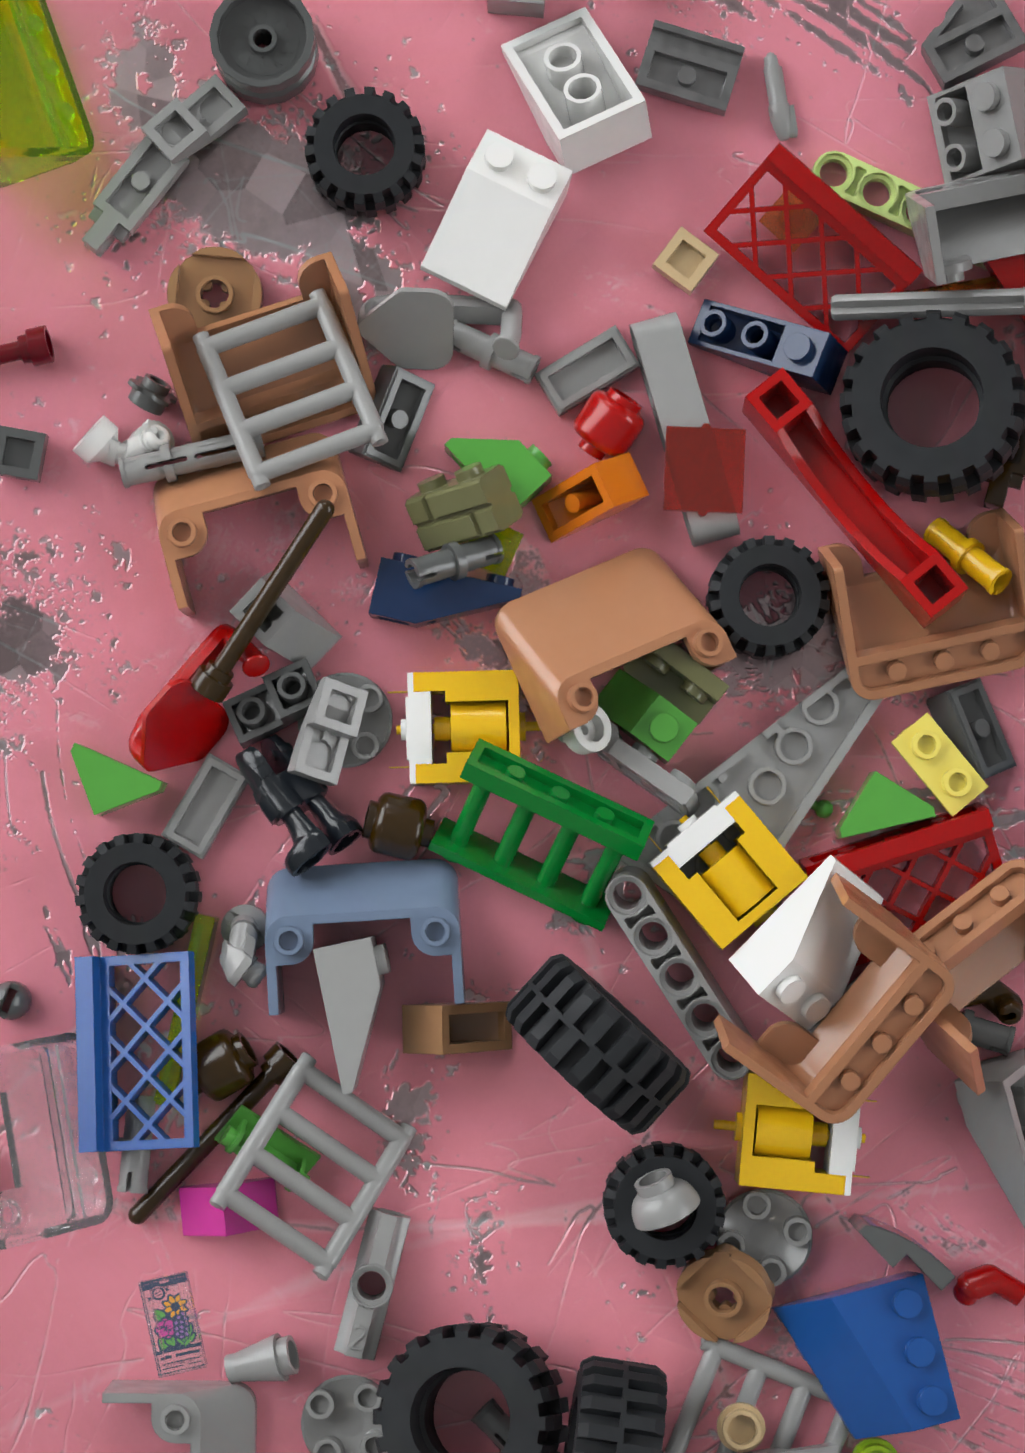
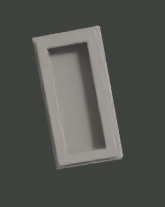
M614 325L540 370L534 377L560 417L588 400L594 391L604 390L639 369L640 364L618 328Z
M209 753L161 836L200 859H204L248 785L241 771Z

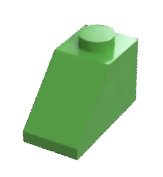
M451 438L444 444L445 452L460 468L475 462H481L484 469L498 464L504 466L512 485L510 490L515 492L521 508H524L552 480V475L547 470L552 464L534 444L527 449L519 440Z
M620 668L598 695V706L605 711L609 720L634 741L648 748L664 764L670 761L697 726L695 721L668 700Z

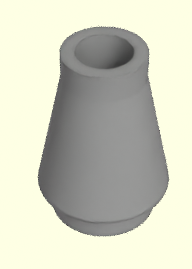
M278 1333L236 1353L227 1354L224 1358L226 1376L231 1384L255 1381H288L290 1375L298 1374L300 1367L298 1350L294 1339L290 1335L281 1337Z

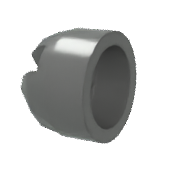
M8 981L0 984V1017L13 1020L24 1016L30 1009L32 1002L29 989L18 981ZM11 988L16 990L17 993L7 1013L2 1010V1006Z

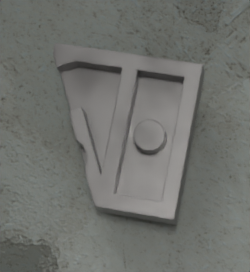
M955 0L946 12L943 22L938 27H935L923 42L921 54L941 89L945 90L1024 51L1025 34L1005 0Z

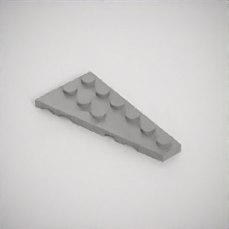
M844 668L698 781L694 790L697 793L700 807L694 815L698 818L711 806L718 804L706 787L713 792L720 802L731 792L736 791L784 848L883 698L868 700L860 697L852 688L847 670ZM668 805L651 818L655 823L649 836L661 850H664V846L680 833L677 827L681 825L679 819L683 817ZM732 824L713 841L717 839L724 849L728 851L736 845L733 839L741 833ZM649 837L638 861L624 855L622 856L621 862L627 866H637L643 869L650 876L654 884L674 896L647 864L660 853V850ZM700 852L680 868L687 878L693 873L700 875L708 868L698 855Z

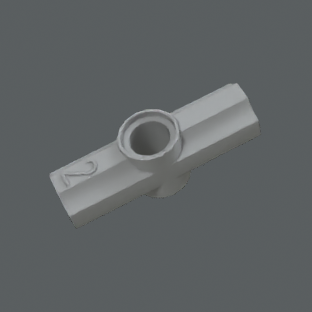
M372 1207L370 1210L354 1272L350 1280V1288L334 1346L335 1351L357 1359L375 1360L411 1220L410 1216L385 1208ZM374 1271L381 1274L386 1283L385 1290L377 1295L365 1293L359 1284V1278L364 1273Z

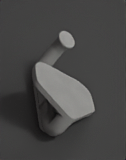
M402 287L392 294L368 299L359 310L357 323L361 336L396 366L403 369L434 370L444 367L453 356L454 318L464 324L500 325V336L493 340V351L504 360L515 359L520 352L519 343L522 334L523 311L521 303L513 298L506 311L475 296L447 295L443 291L433 288Z

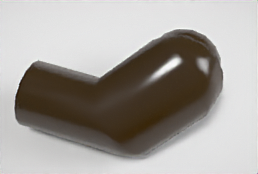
M1000 980L964 1007L982 1004L999 1021L1006 1025L1018 1023L1023 1017L1024 1012L1023 1002L1019 995Z

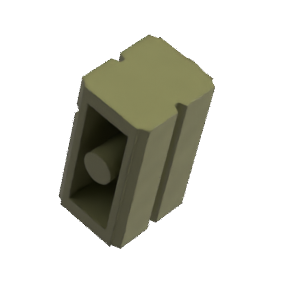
M475 462L454 472L456 478L446 480L444 473H440L417 484L419 492L406 500L405 507L413 525L418 527L416 532L425 551L439 550L442 548V545L452 541L460 544L504 531L522 517L523 510L515 492L510 490L512 485L504 466L498 464L484 469L481 462Z

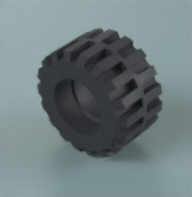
M365 86L364 94H355L354 87L344 90V98L338 100L335 95L326 100L327 108L324 111L318 108L312 116L314 121L313 127H307L305 134L307 146H304L311 178L319 194L322 197L326 196L328 198L329 205L337 210L340 206L345 208L347 215L357 217L358 211L366 212L367 218L377 217L376 211L385 209L387 214L397 210L396 203L399 201L406 204L412 198V189L414 187L419 188L422 182V170H425L426 156L421 125L417 117L411 115L410 107L403 100L400 103L395 101L393 93L384 90L383 95L380 96L376 95L375 87ZM357 132H378L392 142L394 147L393 157L388 165L379 172L371 175H357L347 171L340 165L338 152L341 145L348 137Z
M764 536L758 540L751 538L744 541L740 546L732 548L717 565L708 584L706 606H708L712 617L726 632L736 653L740 655L745 653L750 655V658L758 660L762 658L779 659L801 649L821 629L825 622V614L829 611L830 600H827V593L830 591L829 581L824 580L822 575L824 568L820 561L815 563L810 557L812 552L805 546L801 549L794 545V540L786 537L783 540H777L775 536ZM759 571H770L781 575L789 582L795 594V607L786 621L775 626H763L752 621L744 613L739 600L740 589L744 581L752 574Z
M145 833L122 834L96 847L97 851L92 856H88L82 864L85 866L82 875L77 876L75 884L79 886V895L75 896V904L80 906L82 912L79 918L83 926L87 925L92 931L90 935L97 942L102 941L107 944V948L136 955L165 949L173 945L179 938H183L189 931L188 928L191 923L196 921L199 914L197 911L198 903L202 902V892H199L198 883L201 879L199 872L194 870L191 864L193 861L189 855L183 853L179 849L180 846L163 839L161 836ZM133 865H146L155 869L161 875L166 887V900L163 909L156 917L146 922H133L125 919L118 912L113 902L112 892L116 878L124 869Z
M661 1141L651 1142V1145L645 1147L639 1145L631 1149L632 1153L626 1157L622 1156L616 1162L617 1166L612 1173H609L606 1179L605 1192H603L604 1217L612 1239L617 1242L619 1248L626 1255L629 1254L634 1257L636 1262L642 1265H646V1263L653 1264L656 1269H666L667 1265H676L679 1268L686 1266V1261L694 1257L698 1260L705 1255L704 1250L709 1245L713 1246L719 1238L717 1235L719 1228H723L726 1218L724 1216L726 1199L718 1176L699 1153L693 1149H687L679 1143L671 1142V1144H666ZM660 1168H668L671 1170L673 1177L687 1181L697 1191L701 1199L700 1204L680 1227L667 1232L640 1231L635 1228L632 1219V1203L637 1195L634 1184L646 1173Z

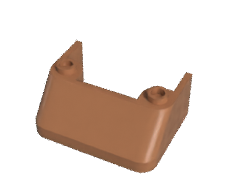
M309 433L265 445L266 457H263L262 461L325 439L327 436L320 433ZM339 454L270 480L271 485L262 491L254 490L242 461L179 475L178 481L168 483L166 478L158 480L153 490L158 535L178 610L186 616L196 614L182 560L197 555L207 543L208 529L204 514L297 489L300 503L309 515L320 500L326 499L333 503L335 511L331 519L344 515L360 569L369 567Z
M1022 859L1011 860L999 866L913 933L947 966L955 983V990L951 1000L920 1037L927 1048L978 1096L986 1090L978 1048L971 1043L973 1037L971 1024L960 1010L1025 960V860Z
M835 873L830 881L843 906L859 917L854 925L853 939L858 950L872 960L812 1033L796 1022L780 1021L771 1025L756 1041L720 1014L713 1021L724 1052L811 1114L831 1124L842 1123L850 1119L948 1004L955 990L954 979L947 966L895 915L841 875Z

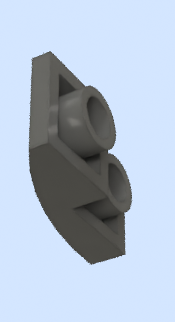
M306 657L262 677L264 684L222 702L243 749L279 732L306 715L318 687Z

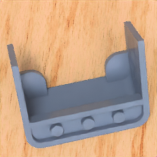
M418 859L313 866L295 877L286 868L276 872L268 883L266 898L265 957L269 1016L280 1015L285 1012L282 966L294 965L304 961L310 955L314 946L313 924L410 918L412 940L421 952L431 956L452 955L455 1004L465 1003L459 882L455 869L448 862L441 859Z

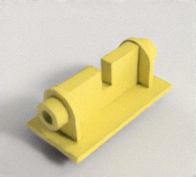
M928 712L914 724L909 725L899 733L897 738L891 742L951 817L956 815L989 787Z

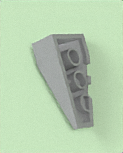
M1024 1048L1008 1053L1007 1057L1000 1055L980 1061L986 1090L979 1096L960 1078L956 1079L954 1083L957 1090V1100L961 1106L966 1126L1025 1228Z

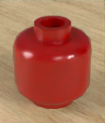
M610 387L607 392L603 390L594 391L574 421V429L582 438L578 446L592 457L601 461L606 454L615 457L627 453L644 427V419L639 413L642 406L630 396L614 387Z

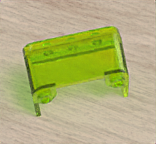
M0 0V188L77 162L89 154L94 147V136L45 0Z

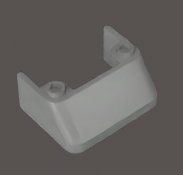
M1025 167L925 187L905 194L908 215L924 275L935 285L964 280V272L972 269V264L1025 254Z
M113 1380L102 1393V1403H152L151 1422L155 1433L162 1440L169 1443L190 1444V1453H256L257 1401L252 1389L242 1382L231 1384L229 1381Z

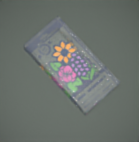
M188 1271L140 1281L138 1284L159 1378L206 1368L208 1363Z

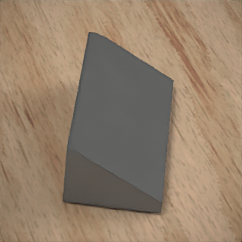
M382 365L374 382L375 398L373 402L389 441L379 447H373L370 442L348 451L371 462L401 472L435 384L398 366Z
M980 678L927 699V706L934 721L983 780L1017 766Z

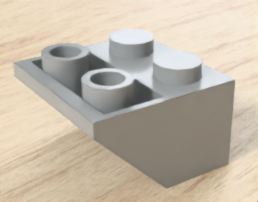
M1001 66L927 97L944 184L1025 167V68Z

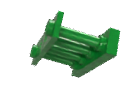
M479 738L460 775V778L472 783L473 786L457 822L446 817L443 818L428 850L441 855L449 862L458 863L568 915L580 924L589 925L602 932L611 912L605 901L604 892L623 855L638 861L655 821ZM491 793L517 804L500 843L474 831ZM535 813L561 825L544 863L517 852ZM579 834L605 846L587 884L561 872Z

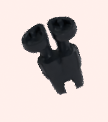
M274 734L261 741V752L255 747L249 746L236 755V762L254 792L253 796L256 804L260 806L272 826L286 825L291 835L293 846L285 858V868L295 877L312 868L327 852L332 856L350 846L362 835L363 828L354 817L341 813L327 801L325 795L327 794L328 787L326 785L287 772L293 746L290 743H286L277 734ZM309 810L311 812V814L318 822L321 830L318 827H316L312 823V821L304 814L306 811Z

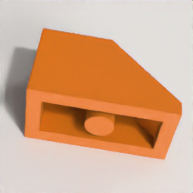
M630 452L591 464L531 501L550 542L553 543L618 514L649 496V493Z

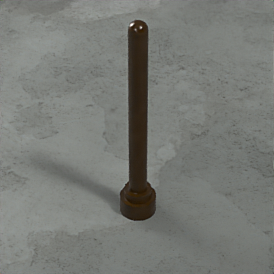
M323 499L315 505L216 660H209L207 665H200L192 677L191 686L204 697L214 702L222 703L232 689L233 683L231 680L234 677L232 669L333 516L335 507L331 501Z
M276 1042L263 1056L265 1061L260 1066L262 1072L199 1136L200 1147L188 1148L148 1190V1194H144L133 1205L128 1213L129 1220L134 1224L144 1223L219 1144L214 1140L215 1136L238 1108L244 1105L252 1110L276 1084L279 1086L282 1084L292 1066L297 1062L296 1056L281 1043Z

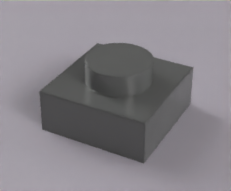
M0 425V476L40 483L49 436L45 433Z

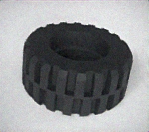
M926 310V318L914 320L912 312L899 316V325L889 329L886 324H883L873 332L874 341L869 345L864 342L861 343L854 353L856 360L854 365L847 366L842 379L844 391L840 393V411L842 414V425L850 450L855 460L859 461L863 466L864 473L874 482L877 480L882 482L885 490L896 496L903 492L911 495L912 501L926 503L927 497H939L940 503L955 501L954 494L964 491L970 496L981 490V483L989 478L994 481L1004 472L1003 465L1008 459L1013 460L1019 448V439L1021 434H1024L1025 389L1020 365L1015 364L1013 351L1004 340L998 342L994 338L993 329L983 322L977 327L970 324L968 315L955 312L953 318L950 319L942 318L941 310ZM928 368H944L960 373L972 382L979 398V413L971 430L959 440L941 447H920L906 442L897 435L888 418V402L895 387L907 376Z
M564 954L551 956L507 1004L506 1019L526 1042L590 1103L601 1110L609 1119L616 1122L619 1127L627 1130L632 1135L645 1132L689 1084L691 1073L681 1060L613 995Z
M468 1322L432 1329L429 1334L418 1336L406 1344V1352L395 1355L387 1366L389 1372L392 1373L390 1378L380 1380L376 1395L383 1398L381 1408L373 1409V1424H381L383 1437L375 1439L378 1453H449L442 1445L435 1429L434 1404L437 1394L446 1379L461 1371L483 1373L500 1388L507 1401L510 1413V1431L501 1453H560L557 1451L559 1444L567 1441L569 1426L562 1425V1413L569 1412L568 1398H560L556 1386L563 1383L557 1369L549 1370L544 1363L549 1356L540 1346L531 1347L526 1343L528 1337L517 1330L507 1331L503 1329L501 1324L491 1322Z
M591 1356L582 1360L573 1392L568 1420L569 1430L564 1453H662L665 1414L667 1410L666 1374L656 1365L599 1356Z

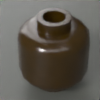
M385 792L379 797L378 801L370 800L364 820L362 838L368 839L369 848L375 853L410 860L415 857L420 846L429 847L435 820L427 818V806L423 800Z
M222 1029L197 1043L198 1095L204 1092L212 1100L222 1101L254 1080V1067L259 1065L258 1059L250 1043L242 1033L238 1032L234 1035L230 1031Z

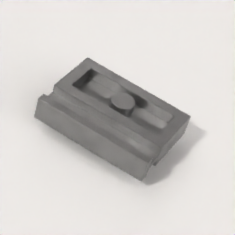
M655 20L635 84L642 92L724 116L745 47Z

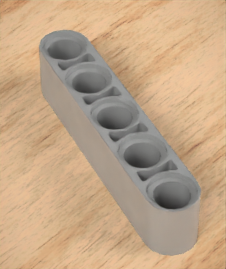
M672 312L630 324L629 328L634 350L640 364L641 374L693 547L739 535L740 527L677 313Z
M625 866L618 869L613 874L605 891V901L609 910L713 1072L725 1080L743 1078L750 1069L738 1061L729 1062L721 1056L719 1049L722 1048L714 1022L699 1020L695 1016L693 1009L700 1004H710L718 1010L721 1016L749 1036L751 1034L650 876L637 866ZM624 881L635 883L640 888L641 898L633 902L623 900L618 895L616 886ZM657 922L666 929L668 937L660 942H653L644 936L642 927L647 923ZM675 963H683L690 967L694 977L686 982H678L669 975L668 967Z

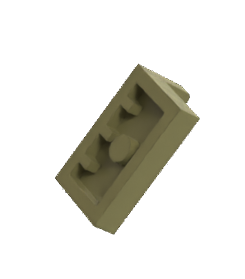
M674 643L628 662L623 667L626 673L660 694L695 721L697 725L701 723L730 687L703 665L697 663L689 654Z

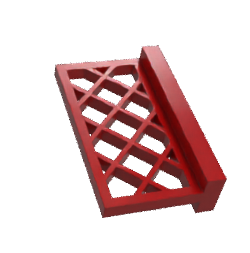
M780 142L703 230L811 327L829 332L848 353L878 319L858 320L857 329L844 342L830 329L829 309H831V303H828L827 276L855 274L856 294H862L861 273L882 272L895 284L889 291V293L903 292L923 271L915 261ZM767 171L783 185L784 205L755 207L754 186ZM788 190L803 203L789 204ZM749 193L750 207L736 208ZM784 210L786 239L757 241L756 213ZM789 210H812L818 216L819 236L791 238ZM750 213L752 241L732 243L717 230L730 214ZM824 222L839 235L825 236ZM847 241L854 248L855 268L826 270L825 242ZM820 242L821 270L793 272L791 244ZM786 245L788 273L767 274L760 268L758 247ZM752 247L753 261L739 248ZM860 254L874 266L860 267ZM822 276L823 304L802 305L794 298L793 278ZM774 279H788L789 292ZM823 310L824 323L810 311Z
M980 802L965 806L953 817L946 812L798 859L800 868L808 877L830 855L855 875L861 876L860 879L865 883H868L874 871L884 868L899 875L887 900L883 899L882 905L889 912L893 910L913 920L909 927L912 933L918 930L920 925L923 926L928 922L924 920V917L936 895L952 903L957 900V898L940 890L952 865L974 876L967 891L986 877L985 874L990 865L992 872L1002 865L992 830L994 824L989 808ZM982 837L987 854L978 871L956 860L965 842ZM952 847L948 856L939 852L940 850ZM930 853L945 861L932 885L910 875L918 858ZM907 861L903 870L893 866ZM907 880L929 891L916 915L894 904ZM860 953L855 966L871 962L872 960Z

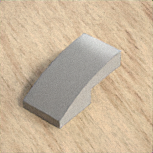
M214 74L182 103L177 97L144 124L141 130L172 164H175L223 135L247 116L248 111L246 106Z
M323 677L306 712L287 772L327 786L337 785L349 739L357 738L369 692L328 677Z

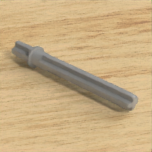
M1025 287L835 294L831 298V317L835 321L898 319L899 316L912 312L913 318H926V310H941L942 317H953L955 312L968 316H1025Z

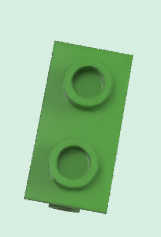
M241 1105L218 1132L214 1140L225 1146V1152L238 1154L261 1116ZM278 1127L264 1148L309 1180L310 1176L307 1173L321 1158L320 1154Z

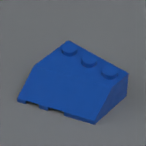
M905 1271L772 1307L779 1321L784 1324L796 1343L795 1346L799 1353L808 1362L818 1378L824 1393L853 1439L913 1432L960 1419L923 1273Z

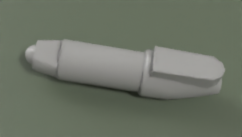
M770 52L764 57L763 70L769 102L768 112L778 139L780 141H787L789 138L798 136L794 105H790L787 101L782 66H779L777 55Z

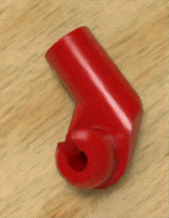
M984 1264L964 1271L957 1278V1283L953 1287L955 1299L960 1304L967 1306L976 1303V1300L994 1293L1017 1306L1025 1295V1283L992 1264Z

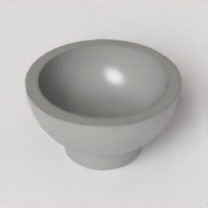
M660 1168L641 1176L634 1184L638 1193L632 1203L634 1226L640 1231H652L670 1226L690 1215L699 1206L701 1199L691 1184L683 1179L673 1177L670 1169Z

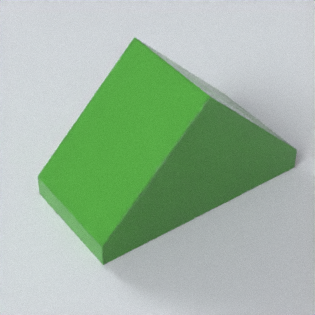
M74 743L70 751L94 815L103 816L163 793L168 783L81 744Z
M873 771L868 774L834 830L836 838L840 839L931 818L936 815L933 806L877 771Z

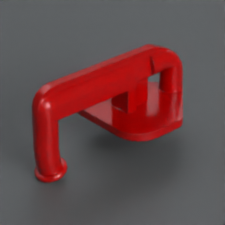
M228 624L217 626L139 715L130 734L129 751L146 771L154 772L199 761L210 752L225 734L229 724V718L225 709L219 703L197 692L191 686V679L200 665H207L209 660H216L236 629L235 627ZM250 642L239 660L243 663L242 671L245 675L258 677L269 669L270 660Z

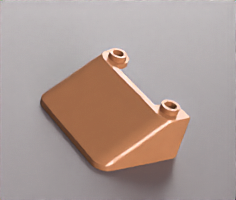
M331 251L308 259L299 268L297 282L301 295L200 328H197L190 310L183 305L169 303L148 310L192 443L230 434L192 337L202 331H208L209 335L212 336L310 300L309 294L320 288L325 289L334 307L370 395L374 400L375 386L349 290ZM314 318L219 353L227 376L230 377L327 340L318 319ZM335 359L238 394L236 398L245 419L342 384L344 380ZM349 401L261 434L263 444L358 413L353 402ZM234 446L200 455L205 457L236 450L237 448Z
M1004 508L985 511L975 516L968 525L966 537L979 540L984 544L987 554L1012 571V578L1008 586L1001 593L991 595L969 575L957 573L968 586V590L958 603L925 629L877 572L864 574L861 558L852 547L842 543L817 547L819 561L824 568L822 575L824 580L829 581L830 591L827 593L828 600H830V608L849 682L860 697L868 700H877L1025 667V535L1022 526ZM943 557L946 560V562L950 565V560L946 557Z
M648 548L634 549L510 601L498 611L495 618V630L547 743L555 741L570 731L588 723L595 716L598 709V693L590 679L682 639L691 657L709 671H713L737 657L724 629L660 555Z

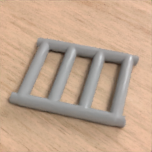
M323 288L309 294L310 300L212 336L209 335L208 331H202L192 337L202 366L255 491H262L271 485L270 480L345 451L370 442L373 447H379L389 441L334 307ZM314 318L318 319L327 341L239 374L227 376L219 353ZM335 359L344 383L245 419L236 395ZM349 401L353 402L362 425L262 461L253 437Z
M302 1052L218 1184L209 1203L223 1211L228 1207L314 1265L313 1273L321 1280L327 1281L410 1146L417 1130L412 1125L404 1122L399 1126L353 1093L343 1094L341 1085L314 1067L317 1061L310 1054ZM304 1084L389 1142L375 1166L290 1108ZM278 1125H281L364 1182L350 1207L264 1149ZM253 1166L339 1223L325 1249L239 1191L240 1186Z
M701 1338L700 1349L704 1351L666 1450L665 1452L662 1451V1453L686 1452L722 1359L748 1369L736 1402L749 1403L755 1407L766 1377L793 1387L770 1448L791 1449L811 1395L827 1402L830 1401L824 1393L818 1378L813 1374L738 1344H733V1342L718 1338L716 1343ZM837 1412L834 1415L824 1443L837 1444L839 1453H841L849 1431ZM720 1442L716 1453L737 1452L728 1449Z

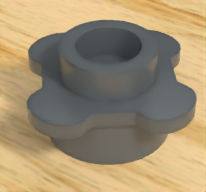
M147 373L144 377L137 376L136 379L130 378L128 384L132 387L128 398L135 405L149 413L160 416L170 403L176 404L178 400L169 393L171 386L152 374Z

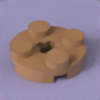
M206 247L195 251L181 265L178 264L168 282V304L176 303L188 308L194 317L197 328L263 307V287L253 266L239 253L228 248ZM213 284H221L222 291L229 294L228 299L221 302L219 307L211 308L210 302L202 298L203 292L211 291Z
M723 1243L717 1245L714 1249L704 1250V1256L698 1260L694 1257L687 1262L678 1279L676 1290L679 1299L677 1303L679 1315L691 1331L705 1340L717 1343L718 1338L724 1340L734 1339L733 1344L748 1341L755 1337L768 1321L775 1296V1286L766 1270L758 1261L750 1255L739 1251L732 1244ZM716 1288L730 1289L734 1293L733 1298L736 1302L734 1304L728 1300H724L721 1303L715 1299L718 1292Z

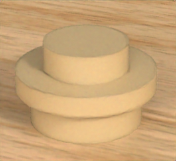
M736 1402L725 1407L718 1417L716 1426L719 1439L723 1445L734 1452L741 1453L755 1449L762 1442L766 1430L765 1421L760 1411L753 1405L745 1402Z

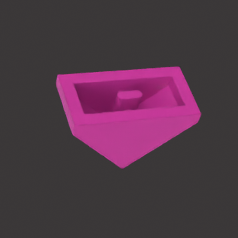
M271 1177L244 1180L239 1191L279 1218L275 1180ZM220 1182L179 1187L183 1236H231L260 1229L228 1207L223 1211L209 1203Z

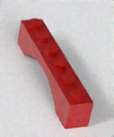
M783 367L745 396L742 408L743 414L924 629L962 599L968 590V586L941 554L913 531L872 488L838 444L813 402Z

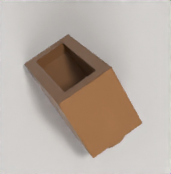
M510 1001L402 1005L403 1053L447 1055L512 1049V1024L508 1022L505 1016L507 1004Z

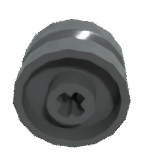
M224 0L215 11L209 31L211 50L218 71L230 90L245 101L262 105L284 103L303 92L315 75L319 53L312 18L301 0ZM263 43L266 47L261 48L258 45Z

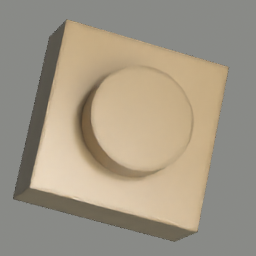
M680 227L655 260L652 268L690 296L716 262L719 254L686 229Z

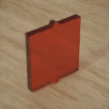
M704 423L702 427L666 426L663 511L697 512L700 517H705L707 513L742 514L746 429L711 428L709 423Z

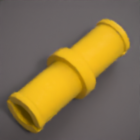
M941 517L935 519L926 528L923 539L949 559L950 566L957 573L969 575L991 595L1001 593L1008 586L1012 578V571L987 554L984 544L979 540L967 538L950 525L945 518Z

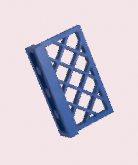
M179 951L106 957H74L79 1153L200 1147L194 952ZM180 962V983L169 994L154 978L166 963ZM153 964L148 971L141 965ZM129 966L141 978L126 997L115 987V967ZM147 986L164 1001L149 1020L133 1005L134 1001ZM180 997H181V1005L177 1002V1000H178ZM170 1009L181 1018L182 1030L172 1043L155 1028ZM126 1011L142 1026L127 1046L116 1036V1023ZM149 1034L165 1049L150 1069L134 1054V1051ZM181 1046H182V1054L178 1051V1049H179ZM171 1058L183 1068V1080L173 1092L156 1076ZM127 1060L143 1075L129 1094L118 1085L117 1072ZM150 1083L166 1098L165 1102L152 1117L135 1102ZM118 1098L122 1101V1102L119 1104V1106H118ZM173 1106L184 1117V1138L171 1139L158 1126L159 1122ZM129 1109L144 1126L133 1140L119 1141V1119ZM151 1132L158 1138L145 1140Z

